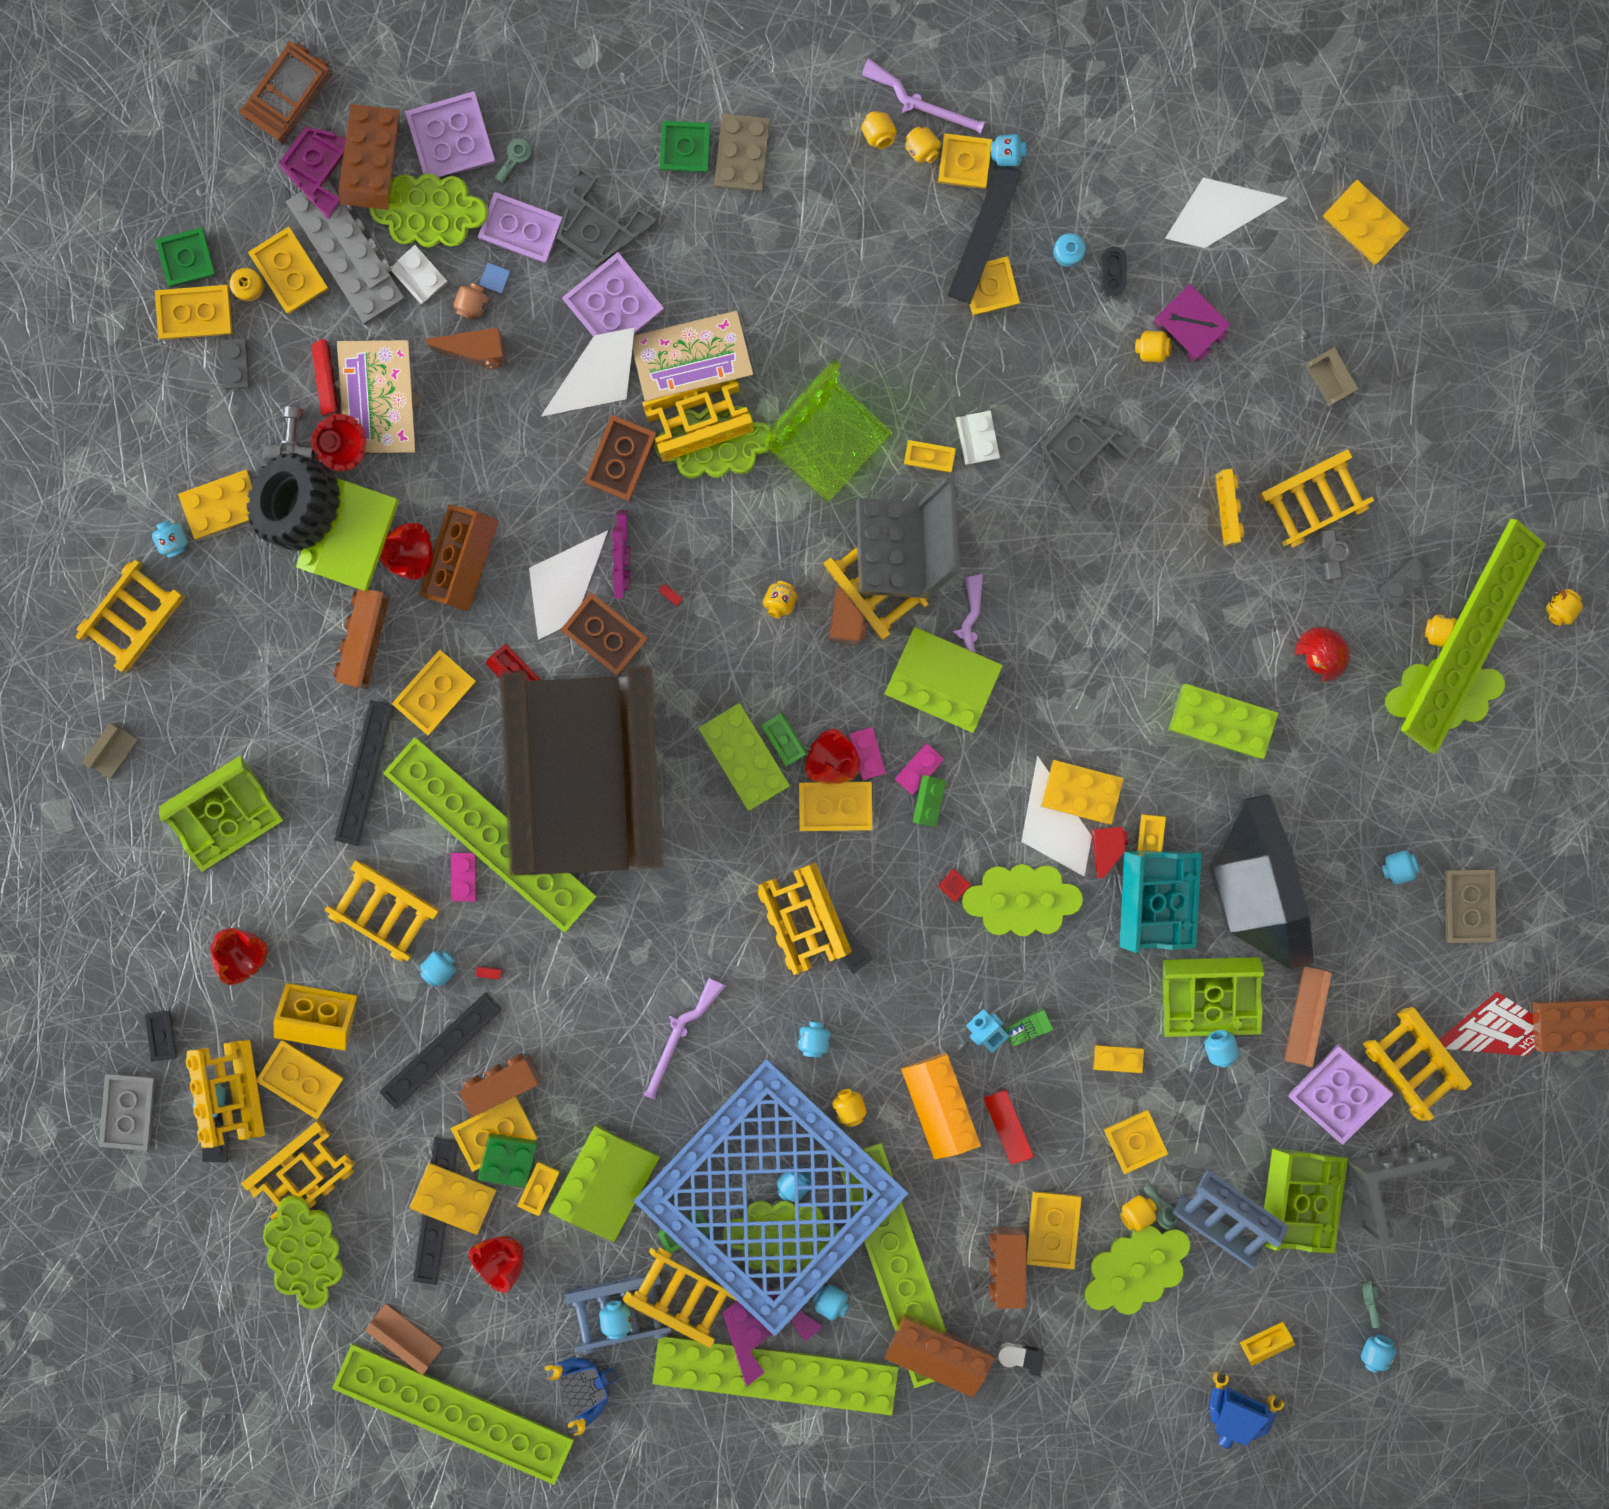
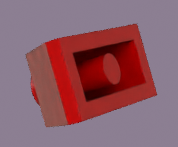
M1121 826L1091 829L1097 878H1104L1125 852V846L1129 845L1128 833L1123 831Z

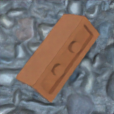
M388 1304L382 1307L365 1329L367 1333L421 1375L424 1374L442 1349L439 1343Z

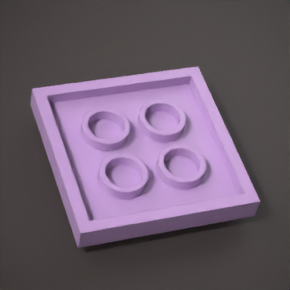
M475 91L405 111L423 174H435L442 179L496 163Z
M618 252L562 297L563 301L593 337L634 327L635 334L664 310L663 306Z
M1337 1044L1288 1095L1292 1101L1343 1145L1393 1095V1091L1340 1044Z

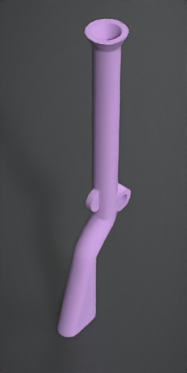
M870 58L867 59L862 76L893 87L898 99L904 104L901 114L911 112L915 108L976 130L981 135L985 121L979 122L924 102L919 94H914L912 97L908 96L899 79Z
M983 574L965 577L971 611L963 621L962 629L952 631L960 639L964 640L965 649L976 653L974 641L977 640L978 636L972 632L971 627L980 614Z
M708 978L696 1009L680 1015L678 1019L669 1015L673 1031L648 1089L643 1095L656 1100V1092L680 1036L684 1037L687 1034L686 1023L700 1018L726 987L725 984Z

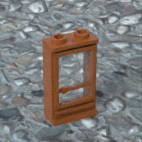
M290 41L287 42V46L245 105L239 110L243 118L252 121L259 129L269 133L282 145L332 76L328 69L329 64L319 56L316 59L308 54L309 50L299 42L296 45Z

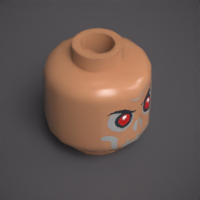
M471 283L470 287L466 285L461 286L453 303L457 309L456 313L473 321L474 318H480L489 301L488 296L483 293L485 288Z

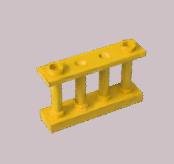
M1348 449L1258 495L1261 503L1269 501L1270 505L1273 504L1290 537L1282 542L1283 546L1291 544L1293 548L1305 542L1304 536L1353 511L1358 515L1370 509L1368 504L1374 501L1373 497L1363 501L1346 468L1348 466L1346 461L1352 458ZM1331 468L1338 472L1354 503V506L1344 511H1341L1324 478L1326 477L1325 472ZM1312 479L1313 483L1316 482L1333 515L1321 523L1303 490L1305 487L1303 483ZM1288 490L1295 494L1311 525V528L1301 533H1298L1281 500L1283 499L1282 493Z
M857 547L841 560L837 559L834 561L830 557L823 563L824 567L882 641L890 635L888 631L891 628L890 625L918 603L923 608L928 606L926 601L928 598L910 597L886 617L878 618L873 612L876 609L875 606L888 596L873 595L871 598L863 599L858 593L859 578L848 580L844 575L845 568L858 559Z
M137 560L130 561L125 565L121 572L123 574L91 617L80 623L77 628L79 632L75 636L79 640L84 641L89 636L116 657L115 660L117 662L114 667L123 673H127L186 597L177 590L173 589L171 592H166L139 571L144 564ZM132 579L136 580L160 599L161 606L157 611L149 610L125 591V588ZM118 598L145 618L147 624L142 630L134 629L110 610ZM103 617L131 638L130 641L132 643L127 650L119 648L95 629Z
M356 860L350 868L355 872L353 875L355 878L336 908L332 905L326 907L325 911L330 913L328 917L339 924L343 921L392 951L390 955L398 961L403 962L404 959L406 961L411 960L413 955L407 952L408 947L424 921H428L429 918L432 920L436 919L441 910L360 860ZM369 880L375 884L374 889L376 890L356 921L346 915L345 911L363 882L366 883ZM390 893L397 897L395 899L396 904L378 933L365 925L382 897ZM410 905L417 910L415 913L417 916L397 946L387 940L386 937L403 909Z
M1414 1007L1403 1008L1397 1014L1401 1019V1024L1379 1043L1376 1040L1365 1041L1363 1046L1366 1048L1367 1056L1379 1065L1411 1107L1410 1112L1421 1121L1432 1120L1434 1116L1429 1111V1108L1450 1089L1455 1091L1466 1090L1472 1083ZM1407 1031L1411 1032L1416 1039L1415 1044L1392 1062L1384 1051ZM1422 1050L1425 1051L1430 1057V1063L1407 1082L1399 1070ZM1440 1070L1445 1077V1082L1422 1101L1414 1089L1434 1071Z
M650 1248L649 1253L656 1260L639 1291H635L634 1294L627 1291L623 1297L624 1302L711 1348L715 1339L709 1334L711 1332L709 1328L726 1297L736 1299L721 1284L672 1259V1254L665 1249L659 1248L657 1251ZM666 1263L676 1268L677 1271L660 1302H656L654 1305L647 1301V1295ZM685 1274L698 1281L681 1312L674 1316L668 1312V1305ZM706 1285L719 1292L702 1323L695 1327L689 1323V1316Z

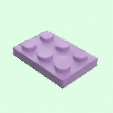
M494 192L488 208V219L482 225L478 239L547 264L563 217Z

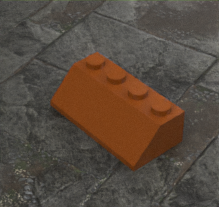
M449 504L433 550L431 568H428L429 572L424 577L418 596L469 612L499 520L477 511Z
M836 588L829 642L858 645L859 641L864 640L867 623L862 622L863 616L841 588Z
M358 589L357 592L353 593L351 599V606H354L352 616L348 615L345 629L348 630L346 639H342L339 653H342L340 663H336L334 669V676L337 677L336 682L368 689L390 595L369 589L368 592Z
M903 1313L884 1359L974 1397L988 1374L994 1360V1355L985 1348Z

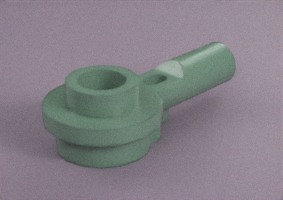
M515 139L509 143L507 147L509 158L495 177L500 183L503 184L516 164L526 162L530 158L531 147L526 140Z
M1152 1184L1147 1185L1143 1189L1157 1207L1156 1220L1158 1224L1164 1229L1173 1228L1179 1219L1172 1214L1175 1208L1170 1203L1166 1204L1159 1197Z
M1368 1280V1283H1362L1363 1297L1367 1310L1370 1313L1372 1327L1379 1328L1382 1325L1380 1313L1375 1303V1299H1379L1378 1285H1373L1372 1280Z

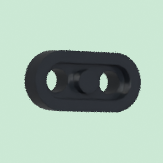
M1114 246L1108 248L1102 255L1101 287L1107 295L1118 296L1126 287L1127 257L1123 249ZM1112 256L1116 257L1118 263H1110L1109 258ZM1114 280L1118 286L1111 288L1109 282Z

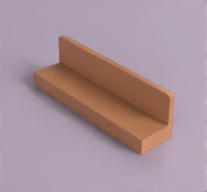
M1307 966L1302 967L1284 1061L1313 1067L1332 972Z

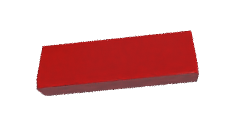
M320 339L311 345L321 415L328 416L339 414L340 411L330 343L325 339Z
M506 643L485 662L499 679L500 673L526 672V681L541 680Z
M1004 1088L983 1097L1010 1164L1033 1158L1034 1155L1007 1090Z

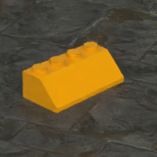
M946 1052L901 1068L934 1160L959 1155L981 1146Z

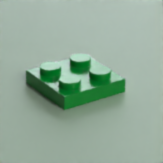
M662 120L660 171L708 173L710 123Z
M200 227L155 239L169 288L216 276L204 228Z
M489 1133L478 1172V1180L526 1188L537 1147L536 1140Z

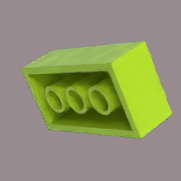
M1182 684L1168 731L1253 758L1264 759L1278 712L1192 685Z
M740 703L698 728L748 811L790 786Z

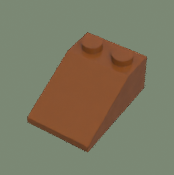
M498 327L425 339L427 346L434 352L481 367H487L488 370L500 369L502 364H507L504 339Z

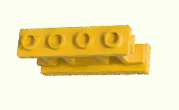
M736 379L642 402L648 422L660 419L664 428L665 435L655 438L662 462L754 431L753 422L747 407L735 411L730 395L740 392ZM722 390L725 400L712 404L709 394ZM706 403L711 419L689 426L684 410ZM676 406L679 416L666 420L663 410ZM729 409L732 419L718 423L716 413ZM683 425L686 435L673 439L670 429Z
M816 862L793 871L797 883L780 889L777 879L774 878L758 885L759 898L762 903H765L768 910V921L775 927L777 943L780 948H783L786 955V965L790 971L792 970L794 975L812 968L808 957L826 951L829 961H833L852 952ZM807 884L812 897L800 901L796 888ZM787 892L792 905L780 909L776 896ZM807 905L816 927L798 934L790 912ZM825 929L830 942L818 946L814 934ZM805 937L810 950L798 954L794 941Z
M250 1040L224 1043L225 1056L212 1059L210 1058L209 1048L187 1051L186 1065L190 1070V1090L195 1102L194 1115L198 1121V1139L203 1148L224 1145L222 1132L237 1129L239 1140L265 1136ZM233 1060L235 1074L226 1075L224 1062ZM214 1064L216 1078L207 1079L205 1066ZM229 1081L233 1104L218 1107L215 1084ZM240 1108L242 1122L233 1123L231 1110ZM222 1113L224 1126H214L213 1114Z
M319 1119L241 1184L247 1191L250 1190L254 1198L264 1190L277 1207L282 1201L281 1197L289 1191L293 1196L302 1197L305 1194L308 1197L305 1201L310 1209L317 1203L314 1198L321 1193L323 1196H326L335 1188L333 1183L339 1178L343 1181L354 1173L352 1167L357 1163L350 1159L348 1153L339 1160L334 1157L323 1143L331 1133L329 1130H326V1125ZM317 1133L321 1136L313 1143L321 1152L315 1158L311 1159L305 1151L297 1157L295 1156L294 1152ZM300 1160L305 1163L316 1177L301 1191L285 1173ZM326 1160L334 1169L342 1163L345 1165L341 1171L324 1185L320 1186L318 1184L326 1177L318 1168ZM278 1165H282L283 1168L276 1173L283 1183L281 1186L274 1190L267 1181L260 1187L257 1186L261 1179ZM277 1211L270 1216L272 1220L277 1219Z

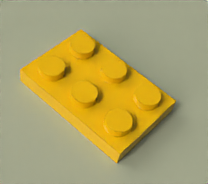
M1358 180L1323 215L1337 231L1374 265L1409 230L1394 213Z
M289 226L248 252L288 315L329 290Z
M228 285L155 290L158 339L168 340L233 334Z
M1226 469L1215 475L1224 547L1233 546L1241 542V537H1244L1243 524L1239 523L1238 513H1241L1240 499H1236L1235 489H1238V478L1236 474L1233 475L1232 469Z
M248 470L240 471L178 494L194 540L249 521L248 515L250 512L247 511V503L250 498L248 497V492L252 490L253 484Z
M439 649L394 700L392 705L425 734L430 736L477 681Z
M1053 760L1041 807L1112 825L1124 778Z
M845 782L841 784L799 783L800 831L872 830V782Z
M281 1040L256 1081L318 1120L344 1077L287 1041Z
M517 1096L451 1128L472 1172L480 1168L489 1133L530 1140L538 1139Z
M429 1162L410 1204V1209L477 1235L496 1193V1189Z
M1039 1191L1032 1192L1026 1265L1065 1269L1075 1268L1081 1196Z

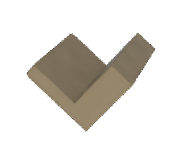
M109 723L81 763L88 768L96 769L107 778H112L134 748L138 739L116 723Z

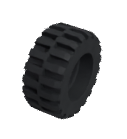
M297 453L281 454L277 456V459L269 460L267 462L268 465L263 466L258 471L260 473L258 477H254L252 490L248 492V497L250 498L247 503V511L250 512L248 519L250 524H252V529L261 539L288 550L302 551L305 548L308 549L314 546L315 542H320L325 538L324 534L332 529L333 526L331 524L338 516L336 513L337 508H340V499H338L340 489L336 485L338 482L335 475L322 463ZM299 489L297 503L288 515L290 501Z

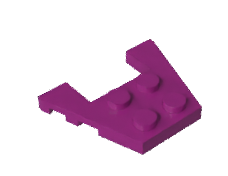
M305 126L280 160L279 166L322 214L330 219L339 207L340 200L338 196L322 187L343 159L346 138L336 136V133Z
M618 510L617 527H613L614 598H624L625 591H629L631 585V570H627L629 561H631V546H627L628 510Z
M759 1283L758 1285L763 1289V1284ZM775 1294L770 1296L775 1300L779 1295ZM736 1301L725 1309L722 1315L738 1365L740 1366L743 1381L748 1386L765 1373L750 1351L771 1336L772 1333L740 1302ZM800 1310L790 1320L804 1341L822 1329L819 1323Z

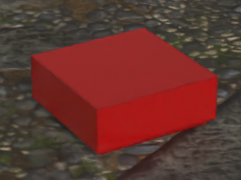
M663 584L658 590L677 607L683 601L682 597L666 584Z
M954 868L937 885L954 902L971 886Z
M478 966L476 969L477 977L499 980L503 975V968Z

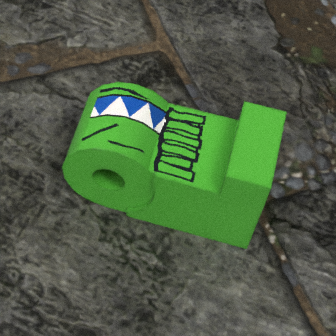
M1043 1008L1003 1028L1010 1036L1008 1040L1011 1046L1018 1045L1028 1039H1033L1053 1030Z

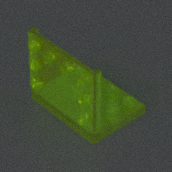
M835 358L769 428L763 443L767 450L826 503H829L892 433L887 426L837 382L841 375L839 370L842 364Z

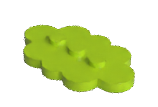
M430 173L423 174L418 179L408 174L397 176L393 179L389 210L369 208L370 214L376 222L389 225L390 235L396 242L412 244L417 241L424 247H434L440 242L447 246H459L467 239L469 228L481 227L489 216V209L485 201L479 197L469 196V187L463 179L450 176L441 180L437 175Z
M734 406L735 411L744 408L742 406ZM705 408L700 414L692 410L684 411L689 426L711 419L708 408ZM729 409L725 412L716 413L718 423L732 419ZM753 422V432L665 462H676L681 475L689 479L699 478L704 473L718 479L724 477L729 471L742 475L753 469L756 463V455L765 454L772 449L775 435L769 425ZM683 425L670 430L673 439L686 435ZM665 431L660 433L657 437L665 435ZM655 442L654 448L656 451V455L661 459L659 450Z
M1438 658L1431 660L1427 666L1413 664L1403 671L1401 676L1402 686L1391 689L1385 698L1386 709L1391 715L1395 717L1408 716ZM1480 669L1450 729L1458 727L1463 720L1477 722L1487 715L1489 710L1488 700L1498 698L1505 688V680L1499 671Z
M1025 864L1015 865L1010 870L1000 866L991 867L983 875L982 885L971 886L962 897L965 911L972 916L983 917L985 928L992 934L1002 935L1011 930L1016 935L1023 937L1030 935L1035 929L1043 934L1056 932L1062 925L1063 915L1076 913L1083 902L1081 891L1072 884H1062L1061 874L1054 867L1044 865L1033 870Z
M294 1195L285 1197L279 1203L277 1219L270 1221L263 1230V1241L269 1248L267 1264L269 1268L275 1271L274 1285L280 1293L285 1295L296 1294L299 1303L303 1307L318 1309L328 1300L329 1286L336 1284L343 1275V1264L337 1257L339 1241L331 1234L332 1220L330 1216L321 1210L310 1211L307 1202L302 1197Z
M756 1200L747 1207L748 1222L795 1220V1204L789 1200H780L774 1205L768 1201ZM816 1206V1220H824L821 1208ZM799 1207V1220H813L812 1207ZM744 1217L733 1218L730 1222H744ZM830 1223L816 1224L817 1237H831ZM796 1224L782 1225V1238H796ZM799 1224L800 1238L813 1237V1224ZM834 1224L835 1236L837 1232L840 1230V1228ZM761 1225L748 1226V1239H762ZM765 1225V1239L779 1238L778 1225ZM724 1226L723 1230L724 1240H727V1226ZM731 1226V1239H744V1226ZM813 1241L800 1242V1255H814ZM817 1241V1254L829 1241ZM779 1242L765 1243L766 1256H779ZM783 1242V1255H797L796 1242ZM745 1243L731 1244V1248L742 1250V1256H745ZM748 1243L749 1256H762V1243ZM783 1259L784 1273L790 1271L793 1267L797 1269V1259ZM800 1259L801 1271L812 1259ZM749 1260V1267L755 1270L763 1269L762 1260ZM766 1260V1267L770 1266L775 1272L780 1273V1260Z
M1150 1225L1140 1232L1133 1230L1131 1237L1121 1236L1116 1238L1111 1245L1110 1251L1097 1253L1092 1259L1091 1271L1095 1278L1084 1289V1297L1087 1304L1095 1310H1106L1114 1306L1120 1313L1131 1315L1142 1307L1143 1301H1157L1162 1296L1164 1287H1174L1182 1280L1183 1267L1180 1260L1190 1250L1188 1236L1177 1228H1171L1160 1233L1155 1226Z

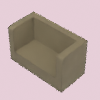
M1335 347L1305 364L1328 406L1358 390Z

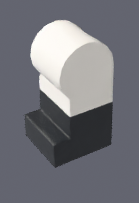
M1003 1343L998 1348L997 1355L1003 1366L1014 1367L1017 1365L1029 1368L1030 1375L1040 1377L1045 1354L1042 1348L1016 1343Z

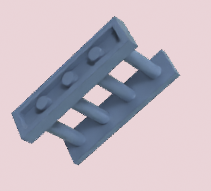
M1209 1170L1203 1175L1196 1189V1192L1199 1194L1192 1200L1182 1195L1172 1213L1251 1269L1255 1267L1262 1249L1260 1247L1269 1242L1277 1248L1282 1243L1289 1227ZM1209 1200L1219 1208L1210 1214L1201 1208L1200 1205ZM1229 1214L1239 1222L1230 1228L1221 1222L1220 1219ZM1249 1228L1259 1236L1250 1242L1241 1236L1240 1233Z
M661 1271L647 1295L648 1301L654 1305L656 1302H659L656 1289L662 1283ZM648 1273L565 1291L566 1304L572 1303L576 1307L583 1340L577 1342L575 1346L576 1352L582 1351L583 1354L597 1351V1347L653 1336L654 1339L668 1336V1332H671L672 1328L652 1318L654 1326L639 1329L635 1308L627 1305L625 1302L624 1305L630 1308L632 1317V1329L627 1333V1336L621 1339H610L607 1335L592 1339L585 1308L587 1300L596 1298L602 1309L607 1306L611 1298L610 1295L620 1293V1296L624 1297L627 1291L634 1293V1290L640 1289Z

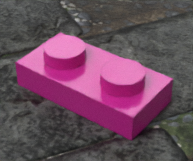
M873 727L850 733L851 742L855 746L861 760L860 773L862 780L886 774Z
M926 743L895 777V780L913 795L921 785L922 776H930L944 761V758Z
M451 853V902L476 901V855L474 853Z

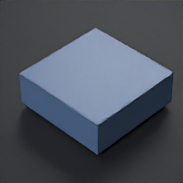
M487 263L479 286L503 295L511 272Z

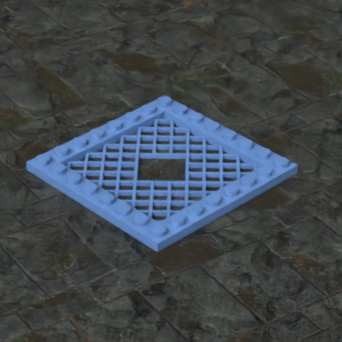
M766 1059L633 1202L776 1336L906 1197L908 1191L779 1069ZM766 1094H768V1095H770L774 1100H762V1099L766 1096ZM761 1104H775V1117H762ZM778 1104L792 1117H779ZM757 1105L758 1118H745ZM792 1120L793 1134H779V1121ZM758 1121V1135H745V1122ZM762 1121H775L776 1134L762 1135ZM796 1121L809 1133L796 1134ZM741 1122V1135L728 1136ZM810 1137L811 1151H797V1138ZM776 1138V1152H763L762 1139ZM779 1138H793V1151L780 1152ZM814 1138L827 1150L814 1151ZM741 1139L742 1153H728V1140ZM745 1139H759V1152L745 1153ZM724 1140L725 1153L711 1154ZM814 1154H828V1167L815 1168ZM831 1154L845 1167H832ZM780 1155H793L794 1168L780 1169ZM797 1155H811V1168H797ZM746 1156H759V1169L746 1170ZM763 1156H776L777 1169H763ZM711 1157H725V1170L712 1171ZM728 1157H742V1170H729ZM708 1158V1171H695ZM828 1171L829 1185H815V1172ZM832 1171H846V1184L832 1185ZM849 1171L863 1184H850ZM794 1172L795 1220L748 1222L746 1174ZM798 1172H811L812 1185L798 1186ZM725 1174L726 1188H712V1175ZM729 1174H742L743 1187L729 1188ZM695 1175H708V1188L695 1189ZM691 1176V1189H679ZM846 1188L847 1202H833V1189ZM850 1188H863L864 1201H850ZM867 1188L873 1193V1195L868 1200ZM812 1189V1203H799L798 1190ZM815 1189H829V1202H816ZM731 1191H743V1205H730ZM709 1192V1206H696L695 1193ZM712 1192H726V1205H713ZM678 1193H691L692 1206H678ZM673 1194L675 1205L669 1200ZM850 1205H863L851 1217ZM816 1206H830V1219L816 1220ZM833 1206H847V1219H834ZM799 1207H812L813 1220H799ZM713 1209H726L727 1222L713 1223ZM730 1209H743L744 1222H730ZM680 1210H692V1221ZM696 1210H709V1223H696ZM830 1223L831 1237H817L816 1224ZM834 1223H846L834 1236ZM796 1224V1238H782V1225ZM799 1224H813V1237L800 1238ZM761 1225L762 1239H748V1226ZM765 1225H778L779 1238L765 1239ZM727 1226V1240H714L713 1227ZM731 1226H744V1239H731ZM698 1227H710V1238ZM813 1241L814 1255H800V1242ZM817 1241H829L817 1254ZM779 1242V1256H766L765 1243ZM783 1242H796L797 1255H783ZM745 1243V1256L731 1257V1244ZM748 1243H762V1256H749ZM716 1244H727L728 1256ZM783 1259H797V1272L784 1273ZM800 1259H812L801 1271ZM749 1260H762L763 1273L749 1274ZM766 1260H780V1273H766ZM734 1261H745V1272ZM763 1277V1289L752 1278ZM767 1277H780V1290L767 1291ZM784 1277H795L784 1289ZM780 1294L775 1300L770 1296Z

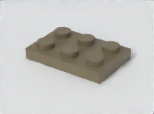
M722 113L714 187L762 192L770 124L769 118Z
M1494 869L1445 870L1446 943L1497 942Z

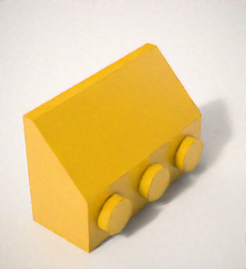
M286 983L274 1017V1038L346 1051L352 1031L357 996Z

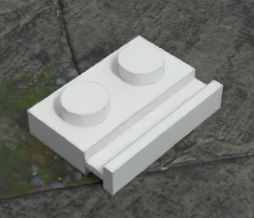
M416 245L399 258L393 266H390L394 275L421 305L448 283Z
M991 410L956 417L965 466L1000 458Z

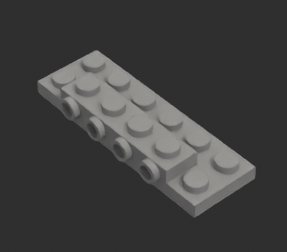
M328 179L322 188L339 197ZM302 191L285 201L364 325L405 300L389 274L392 269L385 258L380 260L376 252L379 248L372 238L367 240L363 234L366 228L359 217L356 219L352 217L350 211L353 208L351 205L340 204L331 218L328 219Z

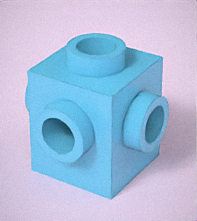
M984 1009L966 1025L972 1032L969 1037L979 1047L983 1044L991 1053L1010 1037L1001 1028L1004 1023L995 1013L990 1016Z

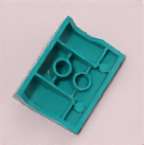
M1174 851L1124 852L1120 928L1121 948L1135 953H1139L1140 949L1148 948L1169 950L1196 948L1202 853Z

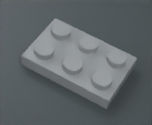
M105 1074L99 1147L144 1151L150 1149L156 1077Z

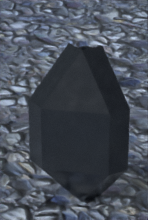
M1263 794L1242 800L1210 864L1226 930L1288 969L1313 964L1314 957L1309 911L1292 848L1270 795Z

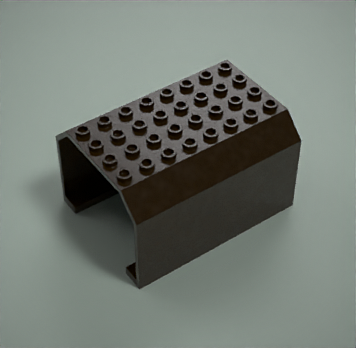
M652 666L626 667L627 676L535 681H526V672L500 673L510 876L662 867Z

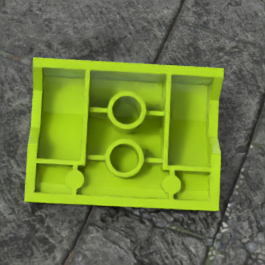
M336 478L338 482L336 485L340 489V495H338L340 508H337L336 511L338 516L336 520H333L331 524L333 527L330 532L324 534V539L320 542H315L314 546L301 551L296 567L368 592L399 499Z
M914 626L885 691V695L974 733L1003 665Z
M241 755L159 806V818L162 822L168 823L176 833L184 850L201 872L283 821V818L255 773Z
M1260 957L1163 960L1164 1037L1209 1036L1217 1030H1225L1233 1035H1260L1262 1030L1261 981L1264 976Z
M596 1122L548 1212L572 1225L615 1242L635 1205L633 1201L642 1192L660 1156L636 1143L613 1134Z
M1272 1149L1264 1209L1289 1227L1282 1243L1277 1248L1269 1242H1266L1263 1246L1275 1251L1285 1248L1314 1253H1335L1348 1163L1347 1157L1297 1150Z

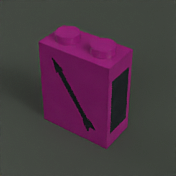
M1191 284L1152 321L1161 331L1167 334L1168 338H1171L1172 342L1192 362L1197 358L1202 361L1212 351L1209 346L1214 341L1219 344L1229 334L1226 329L1231 325Z

